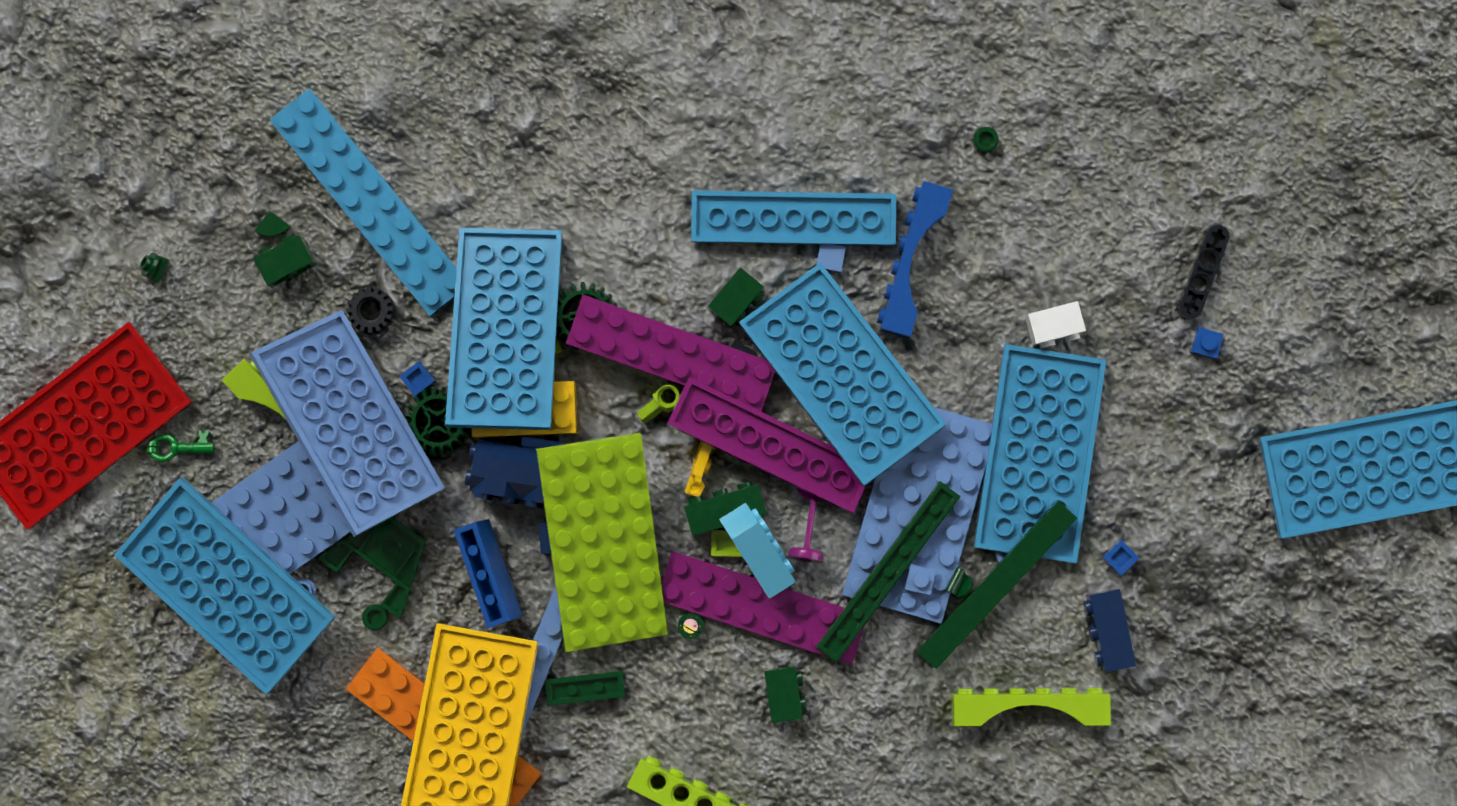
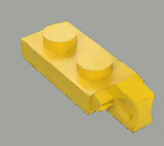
M700 441L684 490L685 493L695 497L701 495L705 487L702 475L703 473H708L712 459H709L711 449L715 450L716 448Z

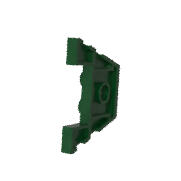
M393 516L355 537L352 534L330 550L320 555L318 559L335 572H339L352 553L356 552L396 582L380 605L397 618H401L427 541Z

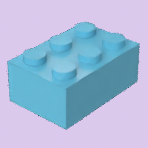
M744 503L719 519L769 599L795 583L791 575L795 570L785 557L756 508L750 510L747 504Z

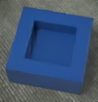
M1198 327L1190 353L1217 359L1224 334Z
M420 360L399 376L414 396H418L422 390H426L436 382Z
M1122 539L1102 556L1119 576H1122L1139 559Z

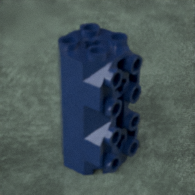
M478 440L477 445H471L469 459L473 460L472 469L466 472L465 485L470 486V491L474 492V497L492 500V496L496 495L500 496V502L517 504L518 499L526 500L525 506L543 508L544 501L536 449Z

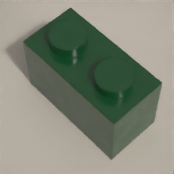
M288 235L281 239V244L275 247L267 246L259 250V255L253 258L267 286L273 288L317 266L302 236Z
M740 267L707 308L730 328L734 324L739 327V322L748 316L745 311L752 304L755 307L764 297V294L761 293L764 290V286Z
M795 665L764 669L771 723L803 719L802 712L807 711L805 697H799L798 687L803 686L801 671H796Z

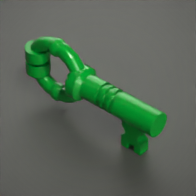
M199 430L200 439L198 443L188 444L179 443L173 436L164 433L148 441L147 454L154 460L164 463L173 459L179 453H214L215 444L209 443L207 440L210 434L209 430H205V433ZM161 440H167L171 443V452L166 456L158 455V442Z

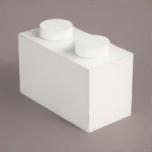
M1078 301L1030 313L1025 316L1032 346L1040 344L1041 349L1056 345L1055 340L1064 338L1065 342L1080 339L1079 334L1086 331Z

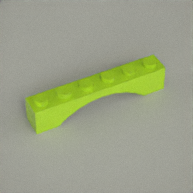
M243 359L222 379L225 385L239 399L266 405L284 417L253 361L250 362Z
M1073 687L1061 688V692H1051V688H1035L1036 692H1025V688H1010V693H999V688H984V693H974L973 688H958V693H951L952 725L981 726L991 717L1002 711L1027 705L1048 706L1061 710L1085 726L1111 725L1110 694L1103 692L1101 687H1088L1087 692H1077V688Z

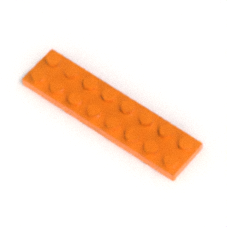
M377 647L347 686L346 690L414 741L425 682L381 648ZM520 755L517 757L508 806H517L542 773Z

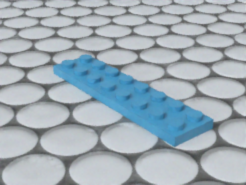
M692 190L691 243L895 246L896 194Z

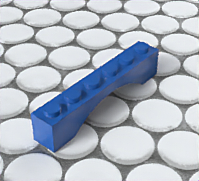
M923 181L921 187L916 186L912 201L916 202L914 211L908 212L905 225L909 226L907 236H901L898 250L902 251L900 260H894L891 274L895 275L893 284H887L884 299L888 300L885 309H880L876 323L881 324L879 331L907 339L911 337L918 313L910 289L912 256L922 236L932 225L946 215L953 189Z

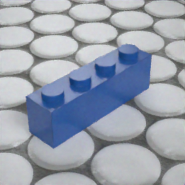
M490 520L473 522L453 530L487 629L523 617Z

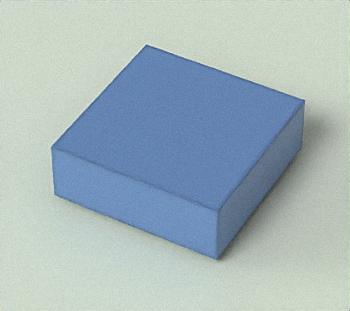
M820 244L816 265L822 263L826 270L841 273L846 247Z

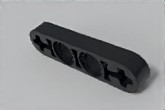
M1214 225L1204 234L1177 306L1178 314L1183 319H1194L1203 310L1230 238L1229 231L1222 225ZM1219 231V236L1223 240L1218 241L1214 249L1205 248L1206 245L1210 247L1213 244L1214 237L1211 234ZM1203 254H1211L1214 257L1215 261L1212 267L1203 266L1201 262ZM1195 277H1201L1205 281L1206 285L1203 291H1197L1193 288L1192 281ZM1193 296H1201V300L1196 298L1193 302V307L1196 308V311L1187 314V308L1184 307V304L1190 303Z

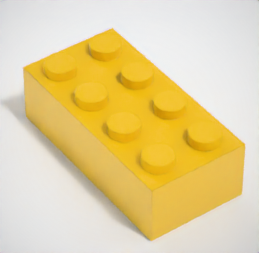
M574 381L554 382L551 430L472 428V437L499 438L578 434L576 383Z

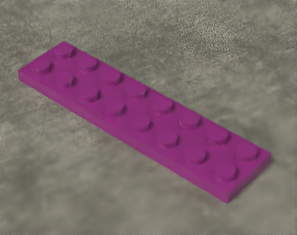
M586 295L582 296L566 344L682 386L685 385L690 377L759 411H762L775 373L774 369L765 359Z
M690 377L687 379L666 424L851 514L854 513L865 488L831 445Z
M675 551L671 552L661 583L664 603L824 656L827 655L816 648V645L844 609V607L787 588L769 599L756 578ZM864 627L839 661L853 664Z

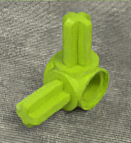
M674 383L662 386L653 394L654 399L637 412L639 419L646 424L663 410L665 412L673 411L682 392L681 388ZM666 389H672L675 392L676 399L674 402L665 400L664 391Z

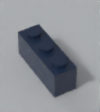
M1120 589L1086 594V601H1083V607L1086 616H1090L1092 626H1089L1088 630L1091 641L1096 643L1097 652H1094L1096 666L1101 667V671L1104 672L1136 666Z

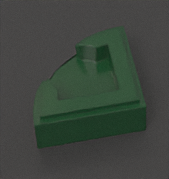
M269 211L254 231L260 235L271 237L286 233L291 226Z

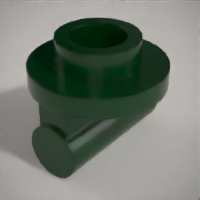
M156 253L144 256L140 263L142 276L159 283L170 260L158 256Z
M956 568L945 591L957 599L964 598L970 594L973 588V580L964 570Z

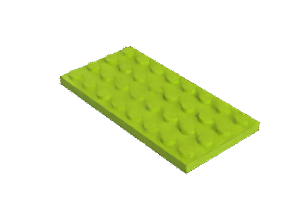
M641 433L536 449L565 651L570 652L668 635Z

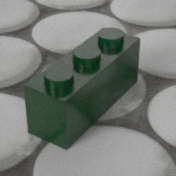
M752 481L737 485L738 490L730 493L725 488L712 492L713 498L703 500L702 496L688 499L689 505L684 506L692 536L724 527L719 519L744 503L747 504L750 510L756 508L760 516L767 514L759 485H753Z

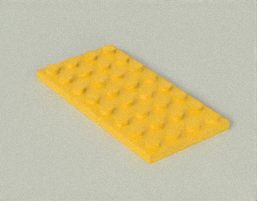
M436 624L401 806H508L539 646L538 641Z

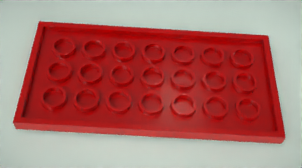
M131 322L123 325L0 421V496L26 530L32 529L193 404L190 397Z

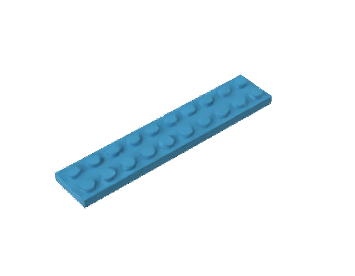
M310 88L270 119L275 128L430 317L454 299L457 267Z

